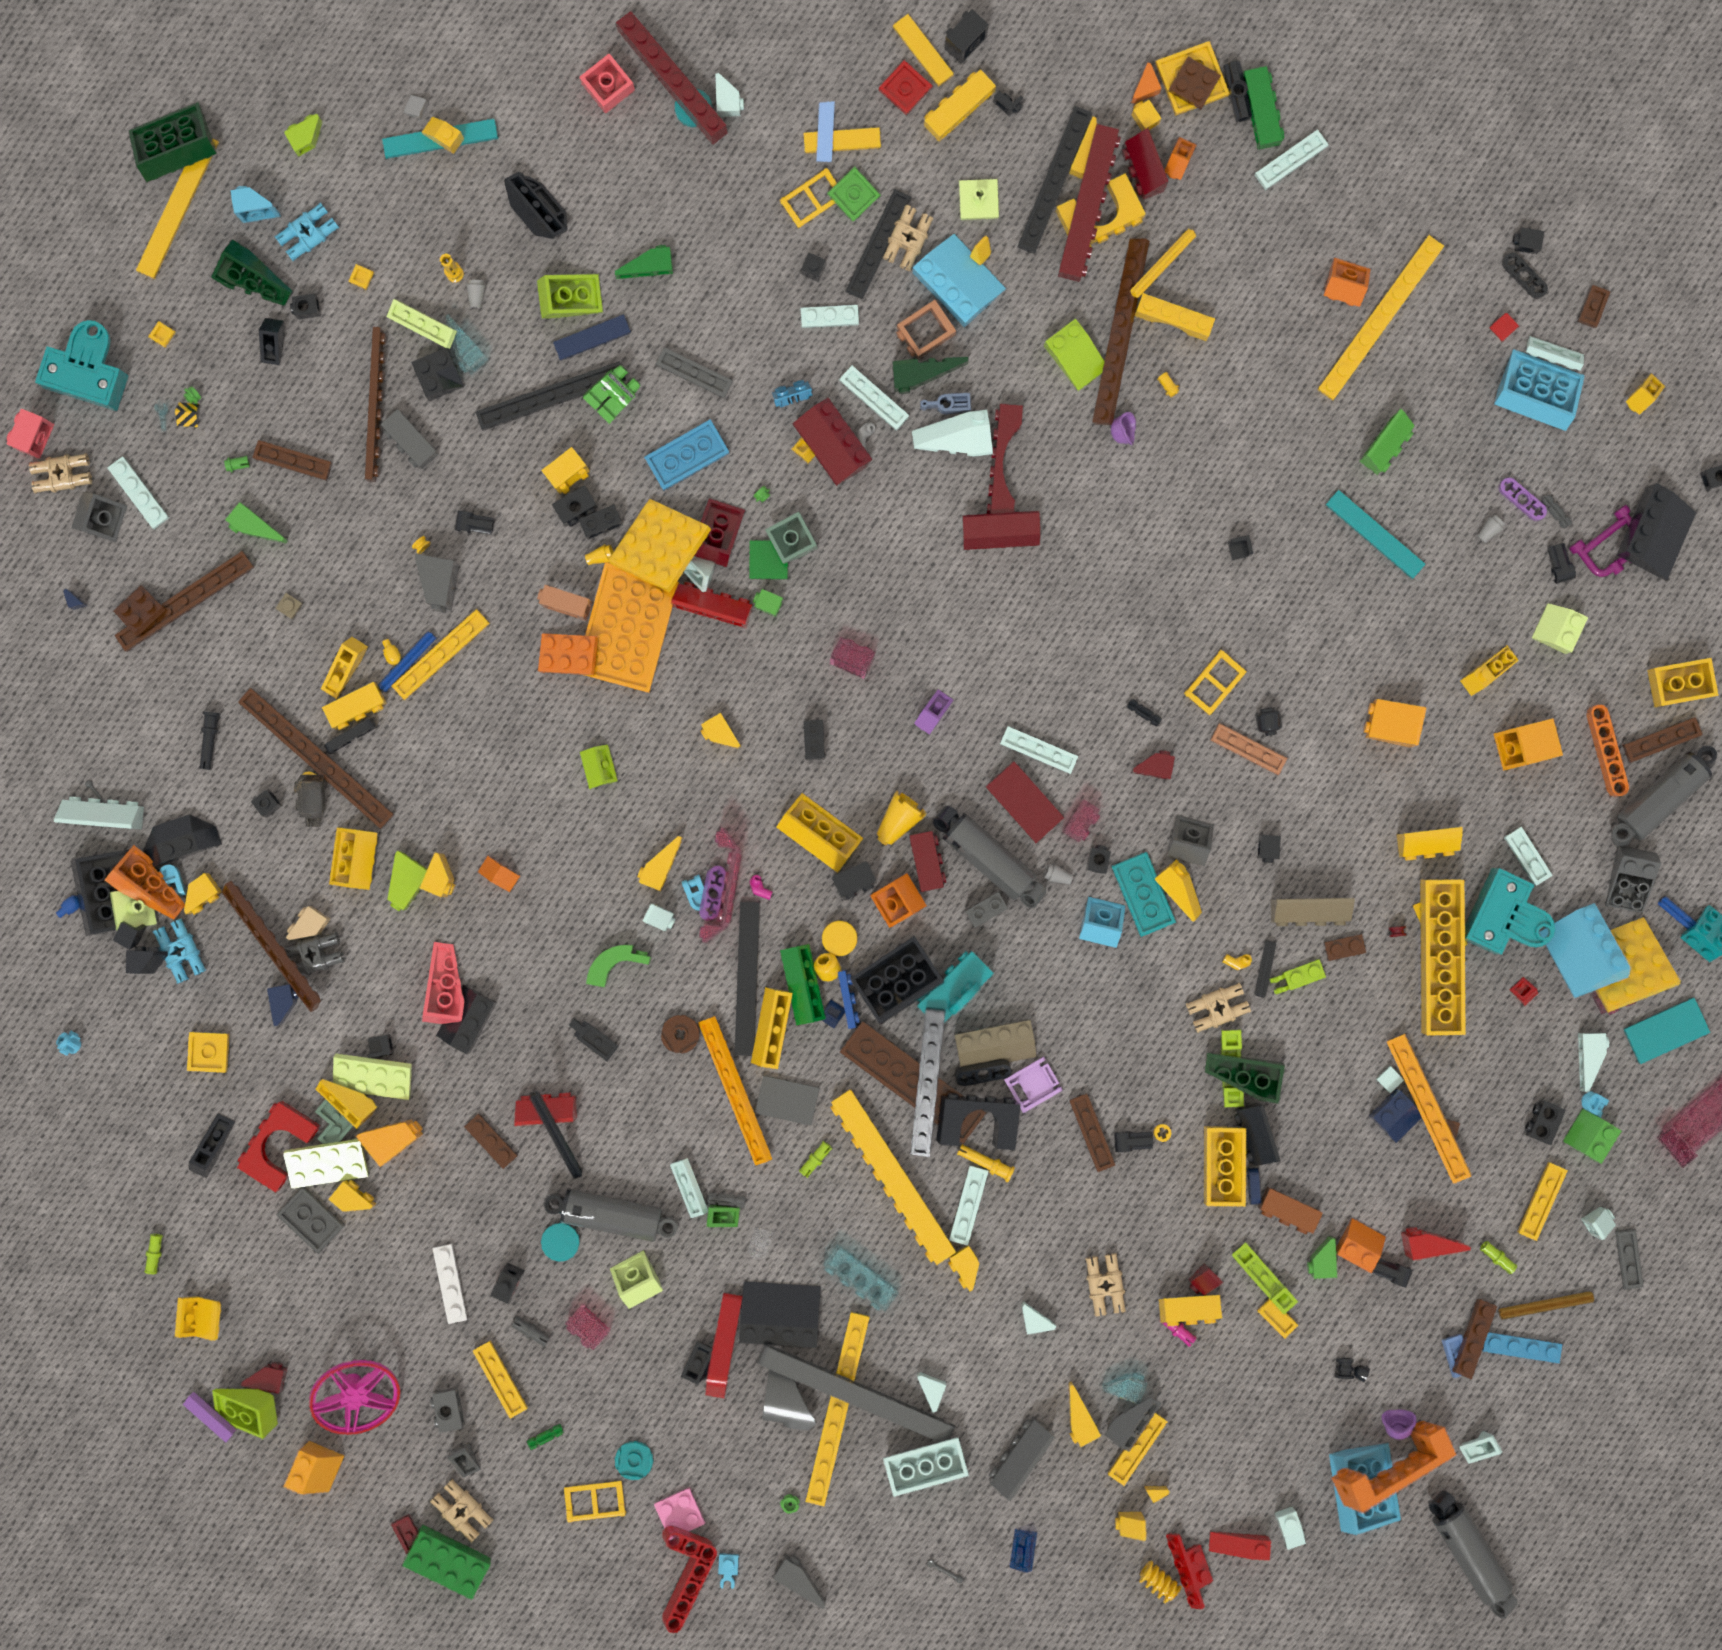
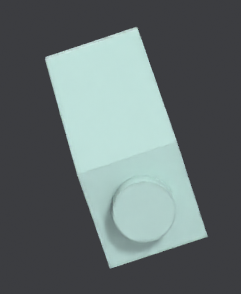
M717 73V114L719 117L740 116V110H744L743 98H740L739 91L721 74Z
M651 904L643 922L667 931L668 928L671 929L676 919L673 918L674 913L656 904Z
M1599 1207L1581 1218L1590 1234L1601 1240L1605 1239L1616 1226L1613 1221L1615 1217L1612 1212L1603 1207Z
M1293 1506L1275 1512L1287 1550L1306 1544L1303 1529Z

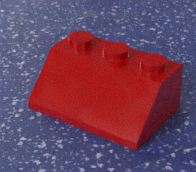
M571 1092L559 1093V1097H552L551 1094H541L556 1123L573 1122L577 1119L576 1095L571 1096ZM530 1095L521 1096V1100L516 1101L515 1126L543 1124L529 1099Z

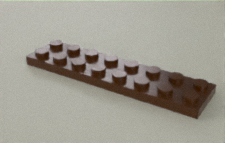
M862 1021L840 1053L915 1108L920 1063ZM939 1077L934 1123L937 1125L941 1095L957 1093L959 1096L965 1097ZM975 1110L965 1117L961 1126V1143H965L985 1116L986 1112L984 1110Z

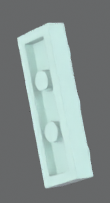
M858 305L801 308L802 328L859 325Z
M1531 336L1527 341L1526 352L1534 357L1545 358L1549 362L1565 365L1569 369L1581 370L1584 365V354Z
M1522 827L1517 828L1504 837L1534 886L1553 876Z
M688 1158L670 1164L690 1217L694 1218L708 1213L706 1203Z

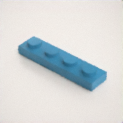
M1488 1332L1482 1351L1560 1364L1562 1344Z

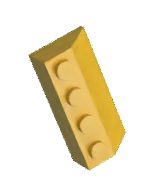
M801 793L776 826V828L837 873L863 840V837L803 793Z
M1204 1126V1204L1206 1206H1246V1128Z

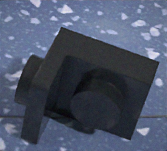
M998 91L994 95L993 102L1010 117L1013 113L1017 114L1022 109L1024 98L1020 95L1013 103L1008 94Z

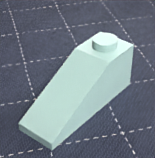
M1578 1033L1580 1091H1590L1607 1054L1609 1038L1606 1037V1033Z

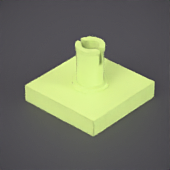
M997 179L959 181L961 220L999 218Z
M119 891L110 893L116 931L122 921L135 928L142 924L146 926L157 924L154 909L144 905L142 901H137Z

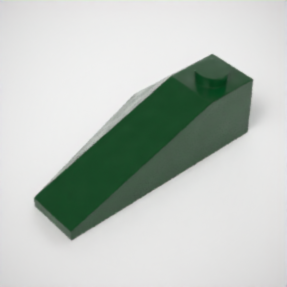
M1207 1053L1205 1072L1228 1083L1259 1101L1279 1104L1285 1068L1284 1063Z

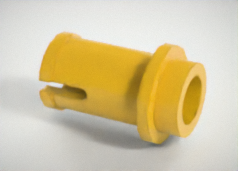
M1167 372L1158 377L1157 380L1170 398L1180 391L1178 389L1179 386L1175 385Z

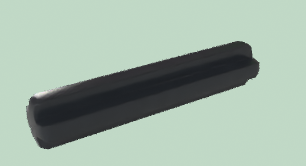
M1265 942L1255 996L1266 997L1277 945L1275 942Z

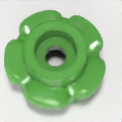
M192 386L184 389L185 394L183 396L190 404L193 402L197 404L201 399L199 393Z
M761 487L753 495L757 499L756 502L760 500L763 503L770 496L768 493L770 488Z
M787 1494L781 1500L780 1505L785 1513L790 1514L799 1509V1499L796 1496Z

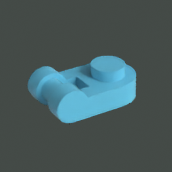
M174 865L163 866L159 872L163 874V879L170 887V884L175 883L177 888L174 890L178 896L187 895L179 869Z
M696 875L694 879L689 881L686 879L681 881L691 907L699 911L704 885L700 875ZM697 886L699 891L692 893L691 888Z
M1592 1091L1584 1094L1581 1100L1582 1107L1599 1118L1603 1114L1604 1106H1607L1609 1102L1603 1096Z

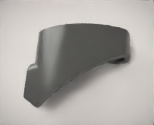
M769 1369L762 1420L780 1422L787 1428L808 1431L817 1422L804 1402L795 1380Z

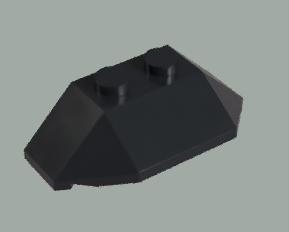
M521 172L505 178L504 183L510 207L535 236L554 239L567 232V212L541 182L524 176Z
M189 814L154 826L143 852L153 861L152 865L158 867L222 845L216 826Z

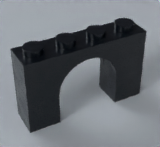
M957 1093L941 1095L936 1141L940 1145L959 1146L961 1126L965 1117L975 1110H987L992 1113L994 1118L992 1145L996 1149L1015 1150L1021 1105L1012 1097H1004L1001 1100L996 1099L997 1097L995 1096L978 1098L977 1095L966 1094V1097H961Z

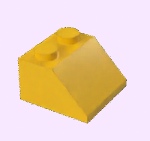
M434 853L420 886V889L439 897H447L448 894L452 895L456 886L453 884L455 879L444 854Z

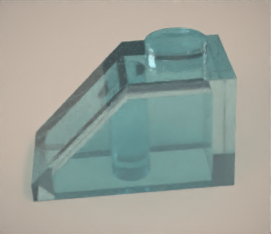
M1133 1372V1374L1126 1373L1103 1383L1102 1389L1110 1394L1140 1404L1148 1383L1144 1379V1375Z

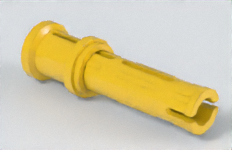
M449 254L441 255L440 262L444 267V273L447 278L455 283L461 281L464 273L460 265L454 262Z
M962 1143L960 1149L967 1153L959 1150L957 1155L990 1170L989 1173L991 1175H998L1004 1178L1005 1182H1009L1015 1169L1014 1166L1009 1167L1003 1164L1000 1159L993 1160Z

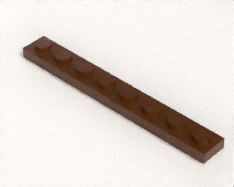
M373 327L365 464V480L368 482H376V477L380 475L377 458H380L381 455L378 439H381L382 436L379 420H382L383 417L380 401L383 402L384 398L381 383H384L385 379L382 364H385L386 360L383 345H386L387 341L386 333H384L381 327Z
M241 551L162 603L161 606L165 611L139 636H136L128 627L114 636L124 651L128 652L255 567L245 552Z
M232 881L226 883L222 894L310 1012L315 1011L321 1002L319 994L312 990L307 978L300 974L296 963L289 959L284 947L277 943L273 932L266 928L263 919L254 912L252 904L248 900L246 901L240 888L237 885L235 886Z

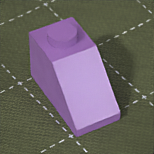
M938 689L914 724L930 735L953 702V699Z

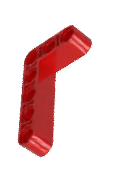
M723 1293L706 1382V1396L725 1398L743 1296Z
M670 1525L664 1528L662 1532V1538L667 1547L690 1556L662 1614V1621L666 1629L670 1633H677L682 1629L716 1559L717 1550L709 1539ZM672 1535H676L673 1540H669ZM692 1541V1545L687 1547V1543ZM706 1548H710L708 1552L703 1553ZM697 1566H701L699 1570H694ZM693 1583L691 1587L686 1588L688 1584ZM684 1601L682 1605H677L679 1602ZM671 1619H676L673 1623H669Z

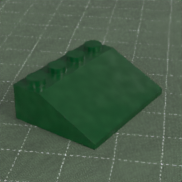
M199 102L128 130L136 167L146 183L217 154Z

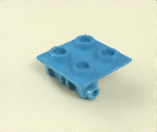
M804 380L794 382L793 386L788 388L786 386L778 387L775 389V392H772L775 406H780L781 408L789 405L788 397L790 403L793 404L791 396H795L796 403L798 402L797 395L800 401L809 399L812 396V389L808 381L804 382Z

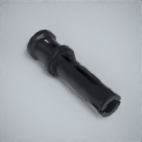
M203 711L204 724L201 727L203 741L199 769L212 770L215 734L219 731L217 729V722L221 713Z

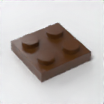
M1187 57L1168 92L1202 110L1221 75L1194 59Z
M140 585L113 612L136 636H139L165 609Z

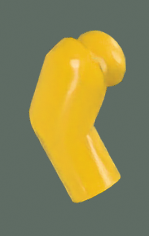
M1226 954L1222 962L1235 970H1241L1250 966L1252 957L1249 954H1244L1238 958H1233Z

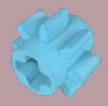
M70 1031L69 1034L65 1032L60 1034L56 1041L59 1052L66 1056L69 1053H77L81 1047V1041H79L81 1038L73 1031Z

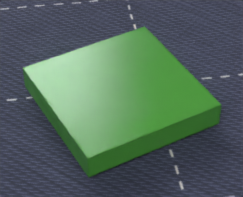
M856 167L827 193L852 222L881 196Z

